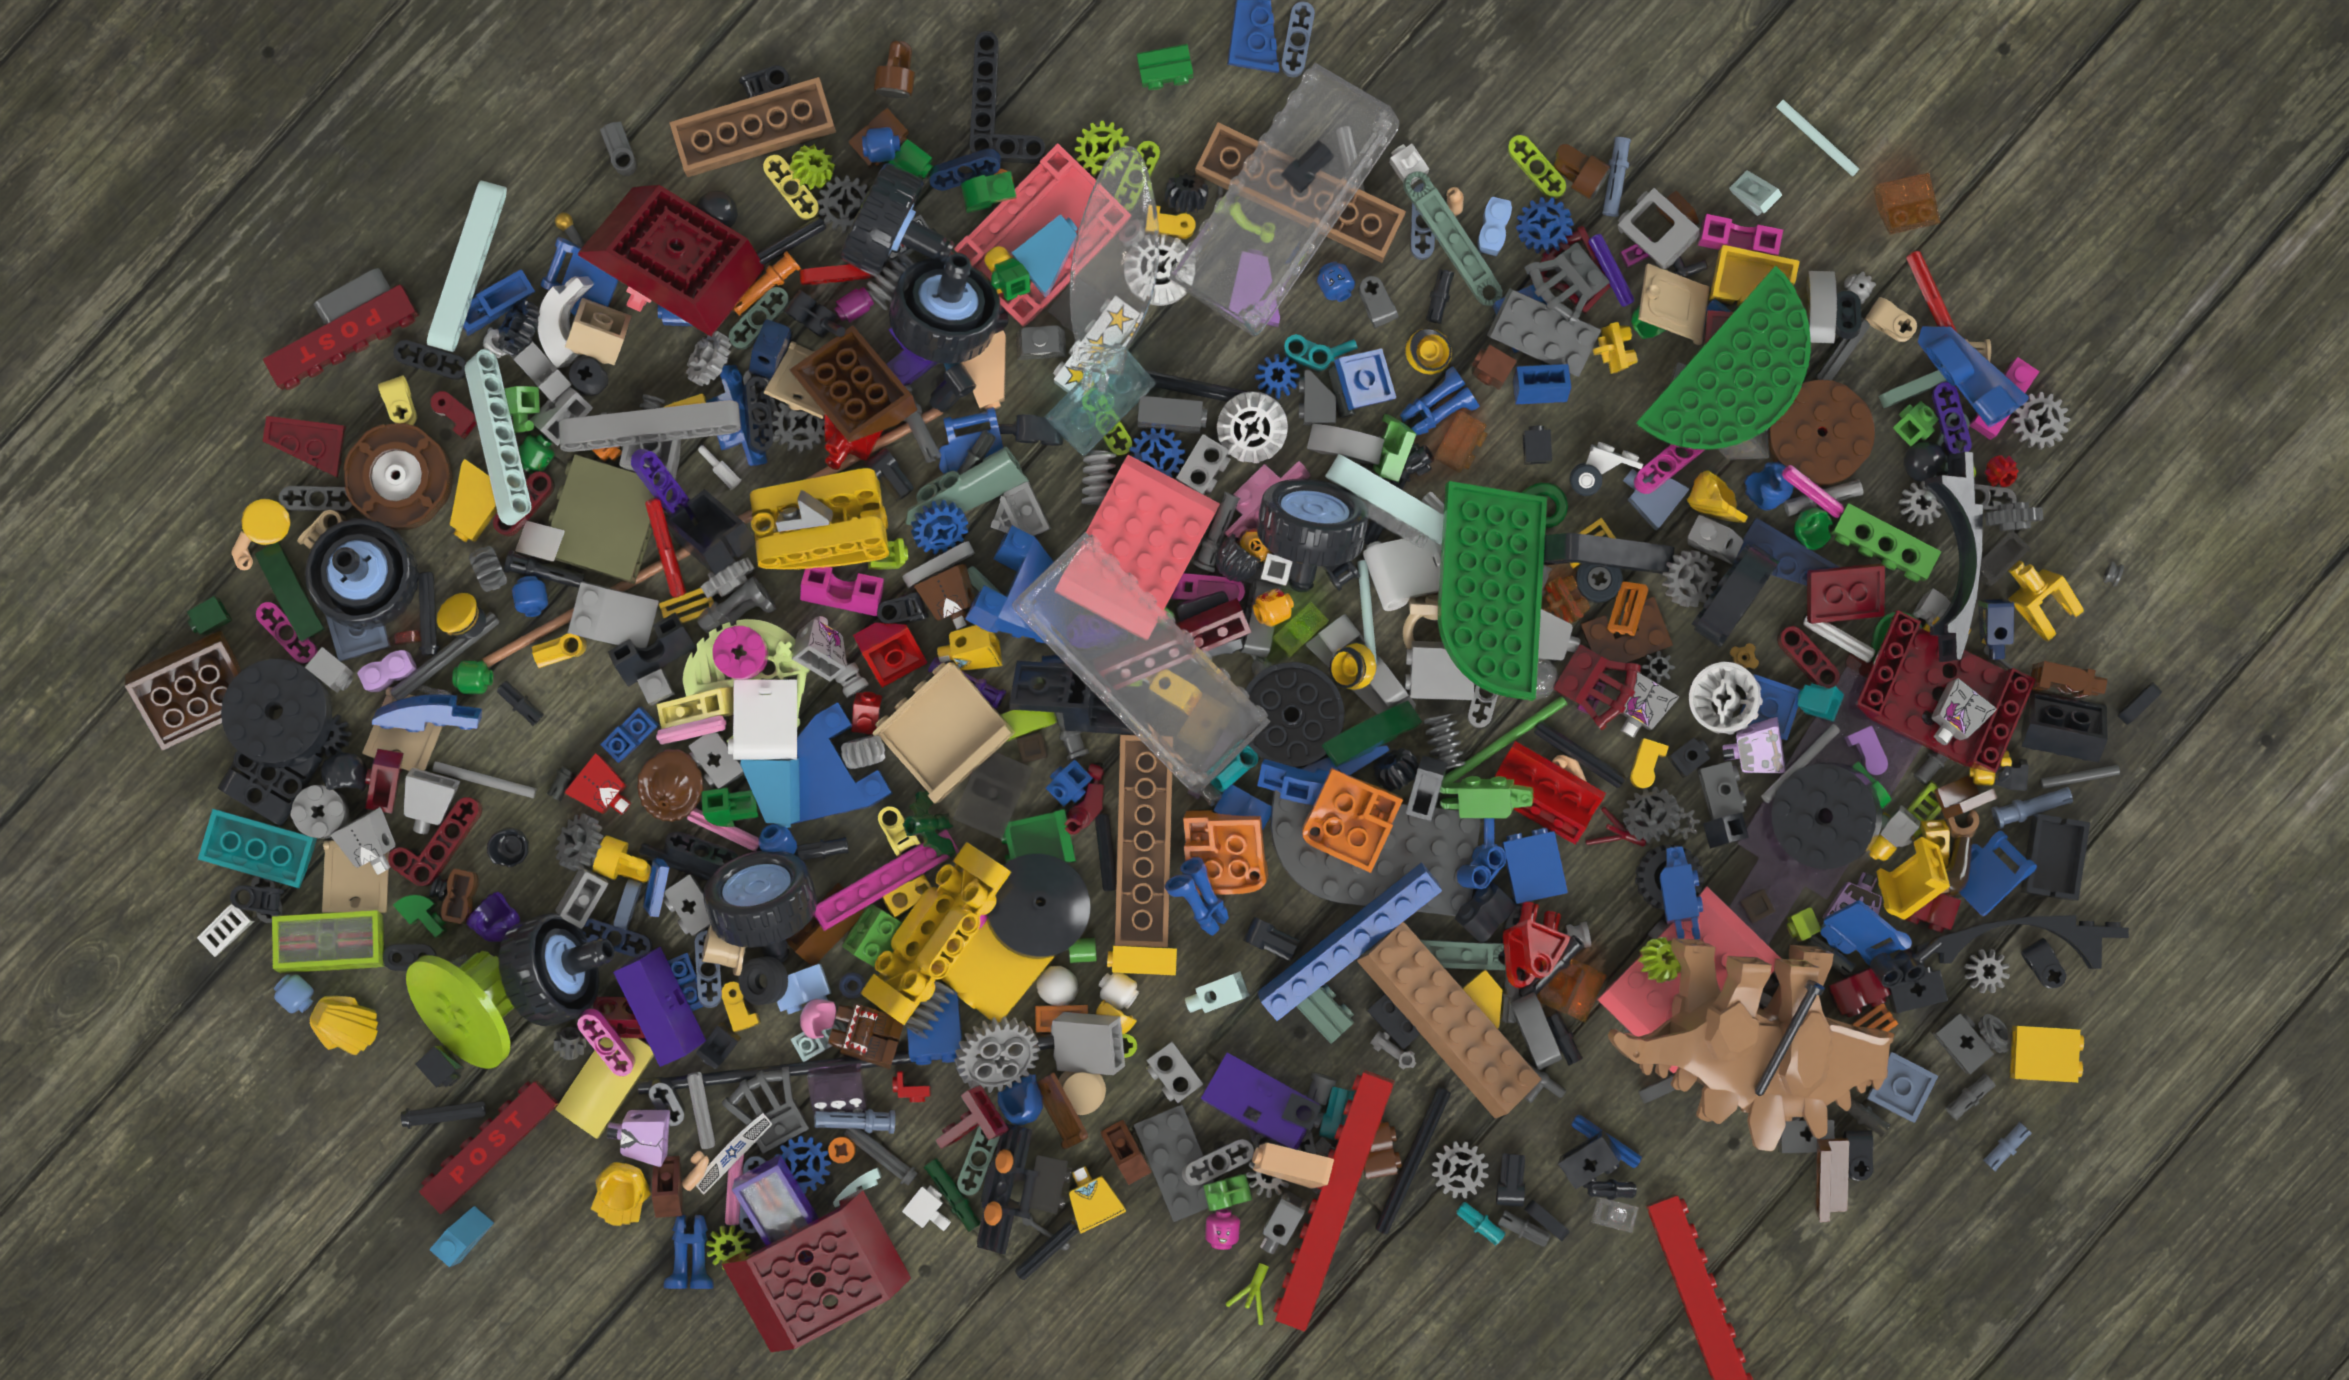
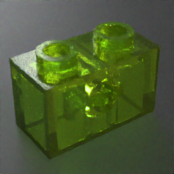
M1310 602L1272 640L1291 658L1329 620Z

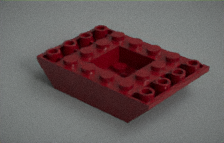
M661 185L632 187L578 252V256L711 337L765 268L760 263L757 253L746 237ZM670 245H679L682 250L675 251Z

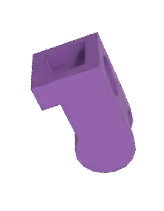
M1872 726L1844 737L1848 747L1856 745L1862 758V766L1871 776L1881 775L1886 771L1888 761Z

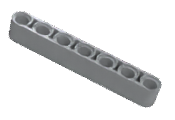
M718 401L569 418L559 422L560 449L567 452L732 434L741 430L739 404L735 401Z

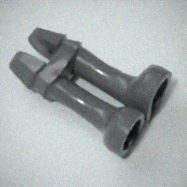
M753 576L726 601L720 604L715 601L711 607H707L699 615L698 624L709 635V632L717 628V632L722 630V625L730 622L731 626H733L732 624L744 613L755 607H760L767 613H772L777 608L768 591Z

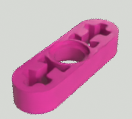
M265 602L257 608V620L296 661L308 664L318 652L316 645L310 639L304 642L298 641L299 638L295 631L290 640L285 641L281 638V629L284 626L292 627L283 610L276 604ZM266 608L269 610L274 608L273 616L278 621L283 617L284 621L276 625L268 618L264 620L266 615L264 610ZM297 641L303 647L307 648L310 646L308 651L310 656L308 658L305 656L300 658L301 650L295 645L292 649L289 646Z
M585 1010L578 1020L580 1032L615 1075L626 1076L630 1074L635 1064V1057L598 1010ZM587 1019L589 1021L594 1020L596 1022L595 1025H593L592 1023L587 1025ZM603 1037L611 1039L613 1046L610 1048L603 1047L600 1044V1039ZM618 1060H620L621 1062L627 1061L626 1066L624 1064L619 1065L617 1063Z

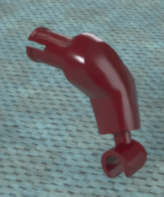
M1090 764L1087 773L1094 779L1093 784H1087L1084 799L1074 805L1067 814L1068 820L1065 822V825H1067L1065 830L1069 834H1077L1081 829L1088 827L1103 808L1104 785H1100V781L1104 771L1098 765Z

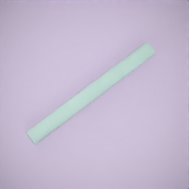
M1782 100L1777 105V109L1852 177L1857 173L1859 168L1787 102Z
M1361 560L1357 564L1358 573L1360 574L1359 586L1365 646L1373 653L1377 662L1369 570L1366 561Z

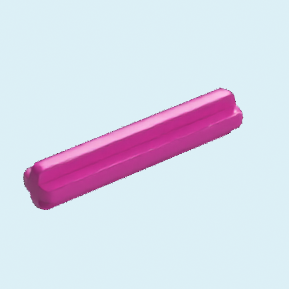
M1788 465L1783 470L1782 476L1784 479L1833 517L1838 518L1844 512L1845 508L1840 502L1792 465Z

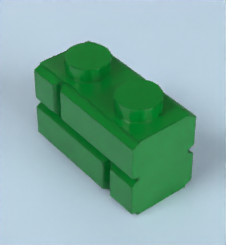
M1188 44L1137 53L1142 88L1148 87V90H1158L1164 87L1163 84L1171 82L1175 86L1189 83V79L1193 78Z

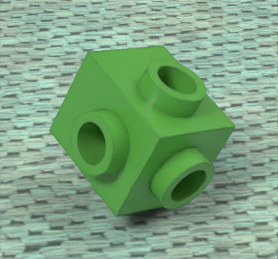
M1920 401L1914 407L1909 404L1899 414L1902 419L1893 429L1912 446L1920 438L1925 441L1935 431L1932 426L1939 419L1930 407Z

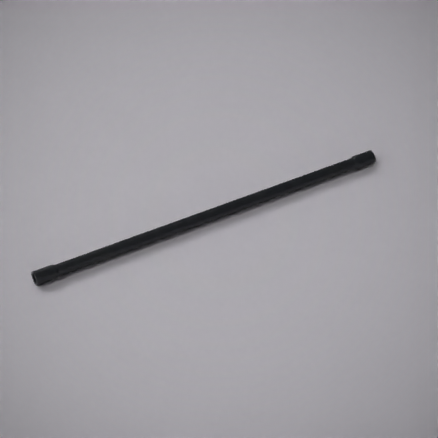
M1052 1033L1035 1035L1040 1050L1055 1048ZM909 1050L895 1052L892 1065L916 1063L911 1062ZM843 1057L701 1074L704 1086L738 1083L744 1079L748 1081L756 1077V1073L761 1070L763 1072L782 1070V1067L788 1066L790 1077L881 1066L854 1057ZM688 1075L662 1077L670 1080L675 1089L689 1088ZM660 1077L638 1079L639 1095L649 1094L650 1084L653 1080ZM657 1087L656 1093L666 1091V1089L662 1090L660 1087Z

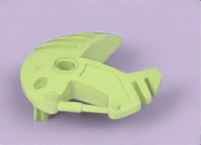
M753 619L736 620L737 625L734 626L749 627L764 639L769 653L767 662H774L776 666L773 674L765 675L762 671L757 676L748 680H785L786 678L797 676L798 728L800 725L798 714L801 697L804 693L806 676L810 670L792 660L795 639L785 630L765 621ZM730 622L723 624V629L718 632L717 628L710 631V637L706 641L703 637L697 643V652L694 657L692 652L689 655L683 673L686 697L718 688L734 687L735 679L723 674L717 668L712 653L713 645L718 635L724 629L733 627ZM743 647L735 651L738 660H740L741 656H746L747 654Z

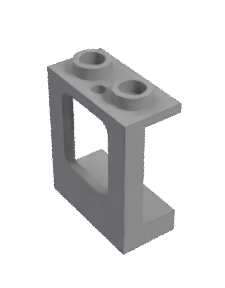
M1653 188L1650 192L1646 191L1638 198L1637 206L1632 211L1627 210L1621 215L1618 220L1620 222L1618 229L1621 234L1624 232L1654 259L1657 267L1667 270L1700 236V231L1694 223ZM1653 202L1675 222L1674 226L1656 243L1650 241L1632 224Z

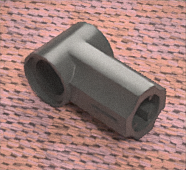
M621 121L609 123L601 128L600 131L610 155L611 163L620 175L630 176L637 170V160L634 157ZM629 157L630 163L627 166H618L621 158Z

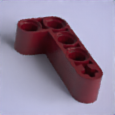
M469 797L460 799L420 856L407 848H395L388 856L389 865L418 886L432 885L436 876L442 873L481 817V803ZM473 804L471 808L474 813L472 815H465L466 810L464 806ZM456 816L463 818L464 821H467V824L465 825L462 821L456 820ZM452 824H457L460 829V833L456 838H451L448 835V828ZM440 845L444 848L445 854L442 859L436 860L433 857V850L436 846ZM404 852L408 856V862L405 866L400 867L396 862L398 854ZM426 867L430 873L429 878L422 882L418 878V871Z

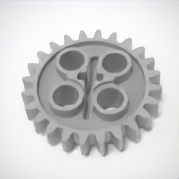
M1004 1016L1001 1022H997L994 1017L989 1025L982 1021V1028L979 1029L974 1026L973 1030L975 1033H965L967 1041H959L961 1049L955 1050L957 1058L954 1061L963 1082L968 1083L971 1089L981 1085L983 1089L986 1087L988 1092L991 1093L994 1087H997L999 1092H1001L1003 1085L1012 1088L1014 1080L1021 1083V1075L1029 1076L1027 1068L1036 1067L1033 1061L1039 1059L1037 1052L1040 1051V1048L1037 1044L1038 1040L1035 1033H1033L1030 1026L1027 1027L1024 1021L1018 1023L1016 1018L1008 1022L1006 1016Z

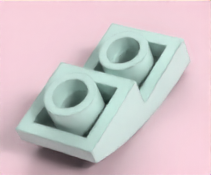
M835 1020L832 1028L846 1032L848 1025ZM832 1028L824 1029L821 1032L824 1034L823 1038H808L802 1032L791 1039L803 1062L832 1046L828 1044Z
M877 1167L851 1182L833 1202L834 1206H840L839 1200L859 1191L858 1187L861 1185L863 1190L878 1185L876 1179L882 1177L879 1168Z

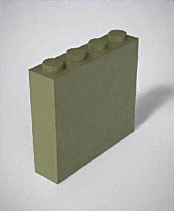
M574 455L573 461L570 460L566 467L565 475H567L565 485H561L558 490L557 500H559L557 509H553L549 517L550 527L565 531L554 560L635 585L653 532L645 502L655 497L636 473ZM653 479L654 484H657L659 480Z

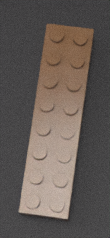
M1219 122L1217 123L1195 168V175L1378 262H1383L1405 217L1406 211L1322 171H1319L1315 175L1314 181L1299 194L1281 176L1282 172L1295 160L1294 158Z
M1120 735L1115 946L1168 947L1169 894L1165 889V884L1170 878L1173 736Z
M1404 922L1369 948L1357 960L1494 1118L1508 1114L1542 1080Z

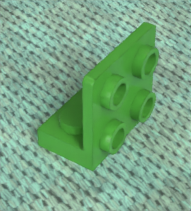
M870 904L859 917L842 947L875 967L876 960L884 951H891L893 953L891 940L903 922L889 915L876 905Z

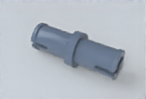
M2018 1122L2004 1139L2000 1138L1998 1140L1999 1144L1983 1161L1996 1172L1998 1167L2011 1154L2014 1156L2017 1153L2016 1149L2032 1133L2023 1124Z

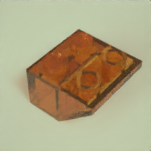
M1929 173L1880 183L1873 189L1879 215L1889 235L1941 223Z

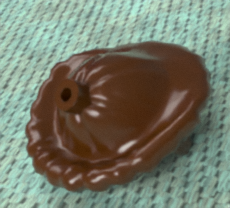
M666 749L656 754L655 757L645 763L637 778L638 795L642 806L654 818L661 819L662 821L674 822L689 816L691 811L697 807L704 790L702 773L697 767V763L690 754L684 753L680 749Z

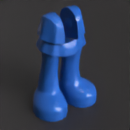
M1452 366L1446 371L1445 380L1438 387L1422 398H1417L1413 404L1409 403L1400 414V417L1405 422L1420 412L1424 420L1411 428L1416 433V436L1428 433L1429 429L1435 428L1436 424L1459 409L1466 408L1473 411L1480 406L1468 387H1466L1434 411H1430L1429 408L1465 386L1464 381Z
M1193 857L1181 865L1180 871L1183 875L1170 878L1165 884V889L1173 897H1184L1193 910L1194 919L1204 931L1213 936L1219 931L1217 922L1225 924L1229 919L1228 912L1223 905V900L1218 898L1212 889L1202 858ZM1196 886H1197L1198 889L1200 890V892H1201V894H1202V896H1203V898H1204V900H1205L1204 902L1201 900V897H1200V895H1199V893H1198V891H1197V889H1196Z
M686 1215L677 1216L673 1227L675 1233L672 1238L675 1248L674 1269L672 1275L665 1278L664 1288H688L687 1248L688 1244H692L690 1288L714 1289L713 1279L707 1275L705 1267V1242L708 1240L705 1232L708 1229L704 1216L695 1215L694 1234H686Z

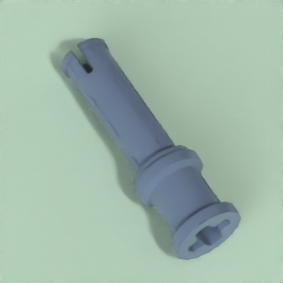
M2068 787L2029 800H2013L2012 804L2000 808L1997 806L1992 807L1993 820L1998 829H2002L2004 825L2015 821L2024 822L2028 816L2073 803L2072 793Z
M872 1109L865 1110V1113L815 1111L814 1127L864 1129L867 1133H872L875 1130L888 1131L889 1134H894L895 1110H890L889 1113L873 1112Z

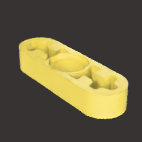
M771 155L766 158L763 164L765 174L796 214L806 221L816 218L819 214L817 200L805 185L800 186L799 179H792L793 171L789 170L790 166L779 155ZM772 162L782 164L780 165V170L784 175L787 172L791 174L785 176L779 184L776 181L781 179L775 171L769 172ZM789 181H795L799 185L797 193L789 195L784 191V186ZM803 192L807 194L802 196L804 201L808 205L811 203L814 204L811 207L813 212L810 214L808 212H801L803 210V206L797 200L801 197Z

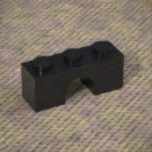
M676 612L653 625L657 633V639L651 646L639 648L629 639L608 651L614 667L628 687L638 682L637 680L658 669H662L670 662L696 648L689 632Z

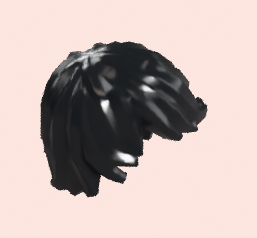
M1232 533L1216 552V566L1219 572L1226 576L1228 580L1239 582L1252 577L1256 573L1257 568L1260 569L1262 566L1261 559L1254 557L1250 552L1238 545L1236 541L1239 538L1235 537L1236 535Z

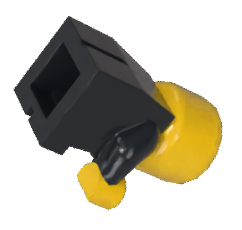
M2006 750L1996 773L1970 767L1969 777H1973L1975 785L1992 786L1995 783V785L2010 790L2027 791L2029 765L2027 759H2019V762H2012L2009 752Z

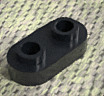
M1841 291L1837 294L1835 332L1841 338L1852 339L1858 336L1862 325L1861 301L1856 293Z
M395 944L385 949L383 963L390 970L407 971L409 966L418 960L422 953L436 957L437 954L429 945ZM395 953H400L402 956V960L398 963L393 959Z

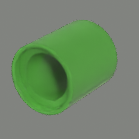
M1095 938L1078 939L1069 948L1070 963L1097 961Z

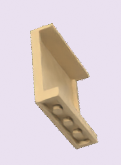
M943 662L932 672L934 676L928 682L926 680L920 682L913 689L915 694L910 699L905 697L894 707L897 711L890 717L885 715L875 724L877 729L873 732L874 736L881 737L884 743L930 793L928 797L934 803H940L1016 733L954 662L947 664Z

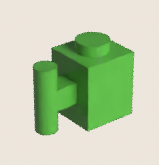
M515 386L505 388L510 416H513L512 425L514 433L533 430L534 424L528 420V415L540 413L539 387Z

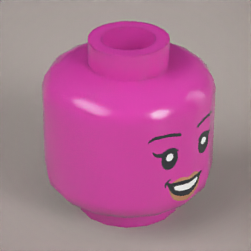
M1219 1209L1216 1210V1213L1210 1214L1207 1217L1205 1239L1211 1243L1213 1248L1226 1250L1232 1248V1245L1238 1242L1240 1219L1233 1215L1231 1210Z

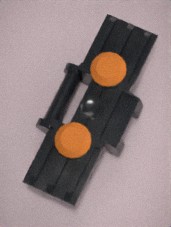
M1008 1123L1005 1124L1009 1130L999 1137L995 1160L991 1161V1165H988L981 1197V1208H984L977 1238L978 1248L1004 1255L1006 1254L1014 1216L1031 1218V1213H1029L1036 1178L1040 1176L1039 1171L1025 1168L1032 1129ZM1025 1180L1021 1201L1017 1202L1011 1199L1013 1183Z

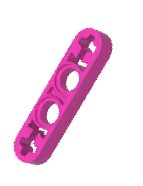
M1671 444L1640 469L1634 478V487L1643 494L1654 492L1701 454L1704 449L1683 448L1688 453V457L1683 458L1678 456L1675 451L1676 448L1683 447ZM1658 462H1666L1671 470L1669 472L1662 471L1658 467ZM1653 473L1654 478L1652 481L1645 484L1642 480L1647 479Z

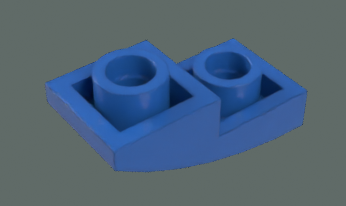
M642 706L638 707L600 745L620 763L659 724Z
M688 953L668 960L691 1010L695 1011L704 1007L698 999L697 973Z

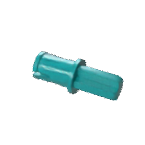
M1463 1202L1458 1207L1457 1215L1474 1228L1473 1231L1475 1233L1479 1232L1495 1246L1503 1239L1506 1232L1494 1225L1487 1215L1483 1216L1466 1202Z

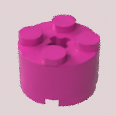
M733 626L724 629L716 638L712 652L717 668L723 674L735 680H748L757 676L764 670L769 655L764 639L756 631L745 626ZM743 647L747 654L746 656H741L740 660H738L735 651Z

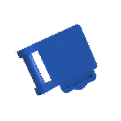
M558 237L555 243L557 249L546 277H543L540 285L547 290H550L553 286H561L556 280L566 252H570L573 255L562 285H565L567 281L575 276H588L594 283L573 305L571 309L572 314L576 315L582 298L609 307L618 280L578 256V252L582 249L581 247L567 239Z
M994 407L987 408V412L951 419V417L943 418L949 444L943 445L939 449L941 453L939 468L943 474L950 471L957 472L968 455L967 450L973 448L983 432L979 431L955 437L954 429L990 422L991 429L986 431L992 433L996 439L984 458L1003 448Z
M2003 831L1996 832L1983 849L1978 844H1972L1969 880L1965 888L1959 892L1982 916H1986L2022 880L2031 875L2037 868V865L2032 860H2027L2007 840L2008 836ZM2000 847L2020 867L2016 874L1993 851Z
M1860 900L1825 917L1820 931L1831 947H1837L1844 954L1857 950L1868 965L1878 954H1891L1899 949L1904 951L1912 945L1909 935L1895 930ZM1890 937L1893 940L1876 950L1870 948Z

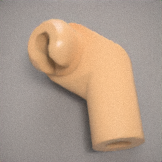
M1452 187L1447 191V205L1454 216L1457 217L1463 211L1464 196L1457 187Z
M241 531L231 553L236 566L240 570L245 571L252 567L253 560L248 550L251 540L244 531Z
M1558 755L1553 759V763L1586 781L1577 760L1565 755Z
M697 1151L691 1157V1162L696 1166L681 1182L682 1186L688 1191H691L704 1177L709 1164L708 1156H705L701 1151Z

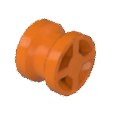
M841 1136L830 1143L828 1153L834 1162L846 1163L854 1157L856 1147L849 1138Z

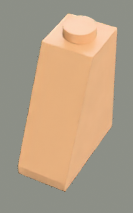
M1004 330L994 334L991 343L985 348L983 353L971 360L961 362L977 385L972 392L980 411L985 409L987 411V408L994 407L996 410L1001 407L1000 403L1005 401L1006 335Z
M1265 1143L1255 1149L1252 1162L1255 1163L1254 1171L1312 1189L1328 1185L1334 1159Z

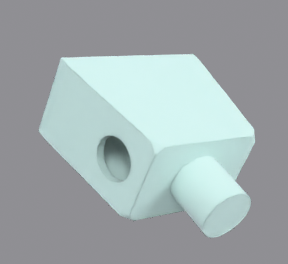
M1237 972L1195 988L1197 994L1186 997L1185 1002L1190 1013L1202 1008L1204 1013H1207L1250 995L1241 972ZM1210 992H1215L1216 1000L1211 999Z

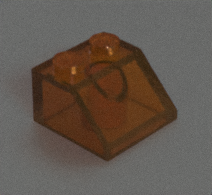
M1572 959L1570 965L1566 969L1563 968L1536 996L1540 1003L1585 1023L1607 975Z

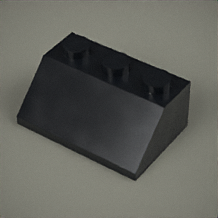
M2031 690L2027 699L2021 729L2022 747L2099 763L2108 740L2107 706Z

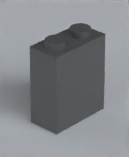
M1140 396L1138 428L1150 430L1151 428L1155 430L1165 428V431L1200 434L1201 427L1206 428L1207 409L1202 408L1203 401Z

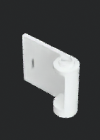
M1424 535L1385 543L1377 541L1367 545L1363 556L1385 611H1392L1403 607L1410 598L1439 592L1441 545Z
M734 680L733 739H728V754H733V760H797V680Z

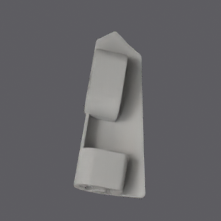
M1344 614L1308 641L1306 646L1322 662L1330 667L1331 658L1337 652V649L1354 643L1365 646L1363 636L1347 615ZM1376 655V672L1372 681L1364 688L1353 691L1377 714L1406 701H1409L1415 710V702L1410 698L1409 694L1380 656Z

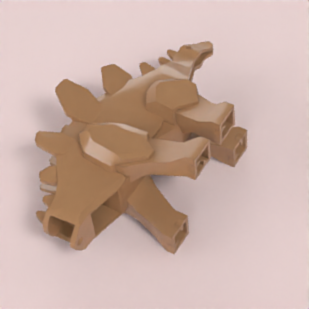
M1672 938L1671 949L1681 965L1679 993L1674 995L1672 1018L1652 1033L1639 1037L1629 1033L1623 1034L1616 1029H1611L1608 1039L1622 1055L1640 1064L1642 1072L1646 1075L1651 1074L1653 1064H1656L1655 1073L1662 1078L1667 1077L1668 1070L1672 1066H1677L1678 1069L1671 1081V1086L1676 1090L1688 1091L1695 1082L1703 1085L1704 1088L1702 1089V1096L1696 1113L1699 1119L1721 1124L1739 1106L1742 1112L1749 1113L1747 1122L1753 1146L1758 1150L1773 1151L1785 1129V1121H1792L1793 1117H1804L1812 1135L1820 1139L1827 1134V1105L1836 1101L1839 1107L1848 1111L1851 1107L1850 1089L1855 1086L1861 1094L1865 1092L1866 1086L1871 1084L1875 1090L1881 1088L1884 1080L1888 1077L1890 1044L1894 1041V1034L1875 1028L1856 1027L1825 1017L1819 995H1817L1765 1094L1762 1096L1755 1094V1087L1807 992L1805 988L1807 981L1813 980L1822 986L1824 985L1832 966L1833 953L1817 946L1790 945L1789 959L1775 958L1774 970L1780 985L1767 1008L1762 1009L1758 1006L1762 990L1771 974V964L1764 962L1758 957L1727 956L1726 969L1728 976L1722 991H1720L1714 961L1716 947L1702 940Z

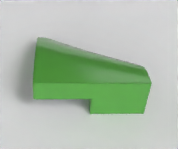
M1384 414L1382 422H1386L1388 426L1385 434L1379 437L1384 439L1379 465L1374 464L1373 469L1380 477L1399 482L1416 433L1393 416Z

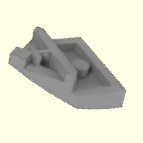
M1028 481L1005 492L1001 496L991 528L1007 533L1013 525L1034 537L1051 529Z

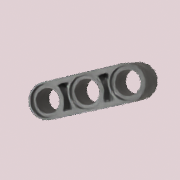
M376 268L320 298L314 303V307L324 325L389 291L391 288L380 268Z
M1257 579L1253 580L1245 612L1251 633L1240 638L1243 648L1239 649L1240 652L1263 658L1268 656L1275 626L1270 627L1264 623L1260 624L1253 612V605L1257 596L1274 588L1281 590V585Z
M1533 992L1510 1002L1536 1068L1540 1070L1561 1061L1562 1056L1536 994Z

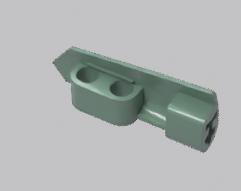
M1004 447L984 458L981 464L961 475L956 471H950L921 487L916 495L918 503L908 508L905 523L911 525V521H918L915 514H922L924 512L922 508L924 505L931 508L933 501L940 505L942 500H945L948 506L954 502L957 508L961 507L963 512H966L1027 481L1029 482V479L1022 473L1020 464L1011 451Z

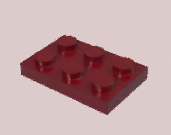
M1883 564L1807 571V621L1809 623L1884 616L1885 566Z

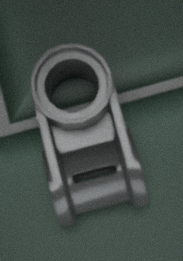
M1375 276L1363 279L1359 286V295L1373 327L1376 329L1399 318L1397 310L1381 280ZM1367 283H1370L1371 286H1377L1375 295H1372L1371 292H1365Z

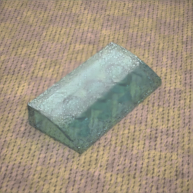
M1116 344L1057 403L1045 418L1084 457L1140 401V396H1145L1156 382L1126 347Z

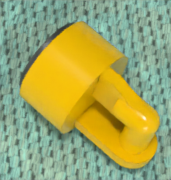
M607 835L600 840L601 848L596 849L597 857L593 858L591 869H593L594 873L613 880L618 875L638 882L649 880L651 866L643 859L627 855V842Z

